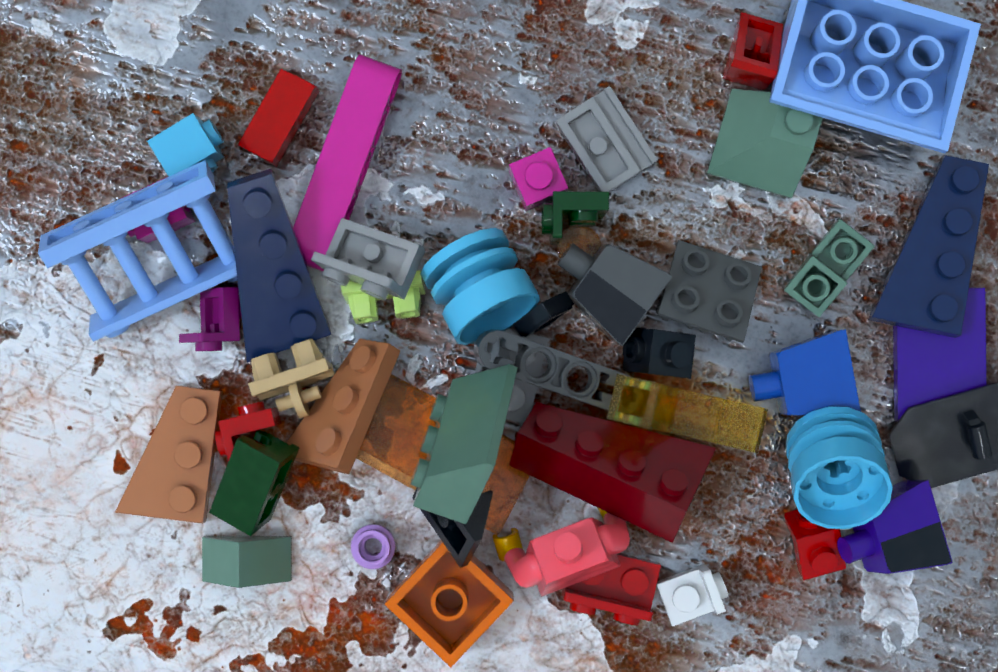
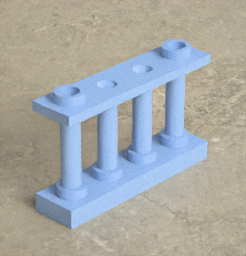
M206 160L40 236L38 254L45 266L50 268L58 263L68 265L96 310V313L90 315L89 336L93 342L105 336L108 338L116 337L125 332L131 324L222 282L238 281L234 246L208 200L211 193L215 192L216 189L214 175ZM183 206L193 209L218 254V257L196 267L193 266L167 219L170 212ZM143 224L145 227H151L178 274L155 286L126 239L128 231ZM100 244L110 246L137 294L114 305L84 257L87 250Z

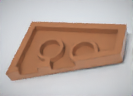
M365 339L357 341L322 391V398L315 401L309 410V416L303 418L287 441L289 445L294 444L300 448L295 461L350 474L400 350L389 343Z
M175 386L115 513L202 524L206 522L216 450L215 431H218L219 427L218 421L220 419L223 391Z

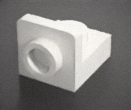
M705 564L657 581L656 586L672 626L713 611L717 615L726 612L722 599L729 596L724 581L719 572L712 574Z

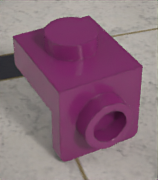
M238 287L212 288L201 292V333L179 334V343H195V351H222V342L240 341L239 321L242 315Z

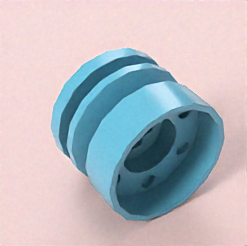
M497 228L483 229L461 237L434 254L424 265L420 273L427 288L432 290L431 295L435 303L446 305L442 315L457 344H473L484 331L492 329L505 331L511 328L516 321L535 308L540 301L539 294L526 271L514 268L518 261L514 249L509 248L510 245L503 230Z
M835 406L811 411L795 422L787 434L785 450L788 468L791 473L790 481L793 499L799 513L809 522L827 529H849L864 525L879 516L890 503L893 486L876 424L863 412L850 407Z

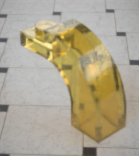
M617 374L607 419L758 453L768 409Z

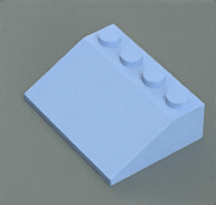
M792 0L782 33L778 73L773 80L769 102L945 154L949 149L981 24L902 0Z

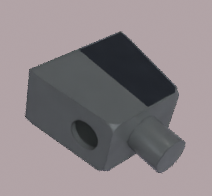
M572 243L557 263V265L577 278L567 292L574 304L610 341L620 346L625 344L672 278L667 272L610 244H602L592 257Z

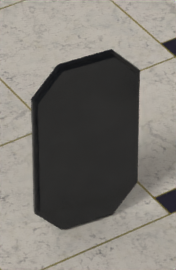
M998 382L908 407L889 433L899 476L907 480H929L930 487L934 488L998 470Z

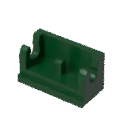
M261 430L256 431L254 439L244 435L239 437L233 448L209 513L245 534L252 536L271 520L300 448L294 444L289 445L272 434Z

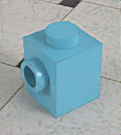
M194 113L147 141L168 176L174 175L206 160L213 173L218 168L216 162L224 158L218 145L224 142L220 133L210 119L203 123Z

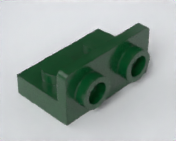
M553 191L550 203H543L542 234L550 235V245H559L562 239V219H569L568 226L593 227L595 222H598V219H603L609 211V192Z

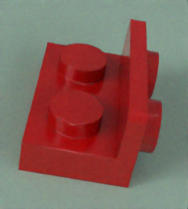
M619 553L617 557L621 564L620 567L568 586L562 590L563 600L570 602L569 608L573 611L595 615L596 609L613 612V619L630 625H639L640 619L652 620L653 611L651 607L661 564Z

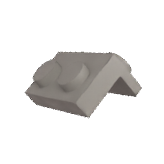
M341 218L326 255L314 252L311 261L324 269L321 276L331 282L346 287L350 280L361 284L360 290L377 299L386 301L389 294L404 300L425 249L420 244Z

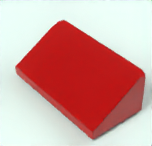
M280 69L239 141L238 146L277 167L320 92L317 86Z

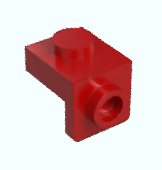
M264 401L237 407L239 416L218 421L220 430L215 431V441L220 456H227L229 461L240 434L282 424L277 407L265 409Z
M798 509L784 514L785 523L793 539L798 571L803 581L846 569L845 561L841 558L837 548V540L841 537L840 529H827L813 524L802 516Z

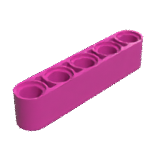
M361 54L357 56L293 226L307 266L320 271L324 269L311 261L314 252L326 255L341 218L350 219L402 75V69Z

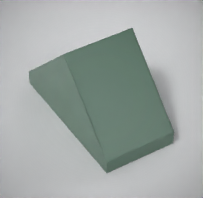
M292 536L202 537L203 582L242 588L289 582L292 580Z

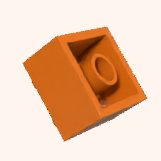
M441 540L388 596L384 605L451 668L512 604L514 594L474 555L467 566L460 568Z

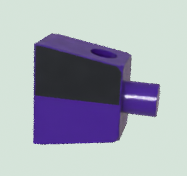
M904 480L893 485L890 503L879 516L864 525L853 527L854 533L840 537L837 540V548L841 558L848 564L862 559L863 566L867 572L891 574L953 563L929 480Z

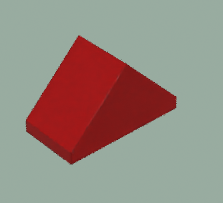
M741 12L722 79L765 90L778 73L783 24Z

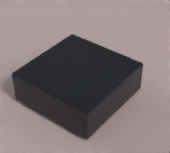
M565 291L541 302L516 321L513 326L521 337L530 336L551 325L571 310L574 303Z

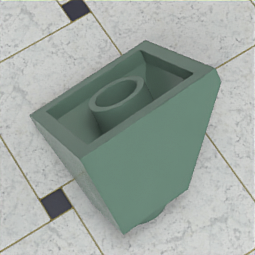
M732 89L706 174L791 199L813 152L823 118L770 103L771 92Z

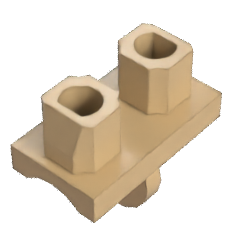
M308 339L291 346L297 367L282 372L278 357L274 352L252 358L254 382L248 383L252 397L257 396L260 401H265L289 392L290 395L275 400L279 412L294 407L299 418L309 416L307 403L322 398L318 385L305 390L302 388L332 378L335 374L332 363L324 358L313 339Z

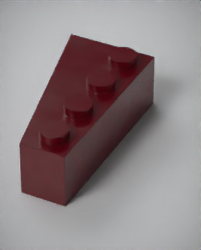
M536 402L518 431L509 466L673 543L716 448Z

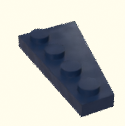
M947 155L940 160L918 208L917 216L911 229L906 234L901 246L902 249L883 285V291L877 304L873 307L868 320L953 338L961 336L989 164Z
M272 169L228 182L227 191L247 363L251 362L252 358L290 349L294 344L308 339L315 341L330 336L329 323Z

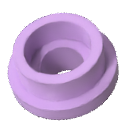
M369 524L360 528L351 541L353 558L359 565L367 569L384 567L391 561L395 553L396 544L392 533L384 526L378 524ZM376 538L381 542L382 549L379 553L372 554L367 551L366 541L368 539Z

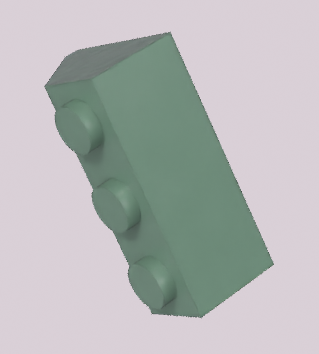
M508 364L455 378L452 380L446 396L437 394L429 416L430 420L436 421L435 427L428 426L420 451L426 453L427 457L426 460L419 458L410 485L418 487L413 504L414 507L467 524L496 464L518 367Z

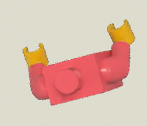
M598 508L604 523L593 517L581 520L531 540L526 553L523 550L517 528H511L512 534L505 537H497V534H494L493 541L499 560L505 561L515 581L525 588L537 585L542 597L620 567L621 564L617 554L627 549L630 537L625 520Z

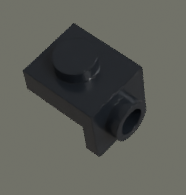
M635 328L623 345V370L691 379L696 335L657 329Z

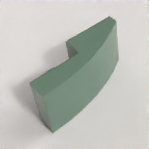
M838 218L784 288V291L817 317H820L848 284V278L873 250L875 245L842 219Z

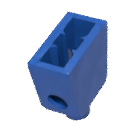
M846 329L829 331L770 353L772 372L749 376V387L753 401L777 398L780 414L806 415L811 411L828 406L850 407L861 412Z

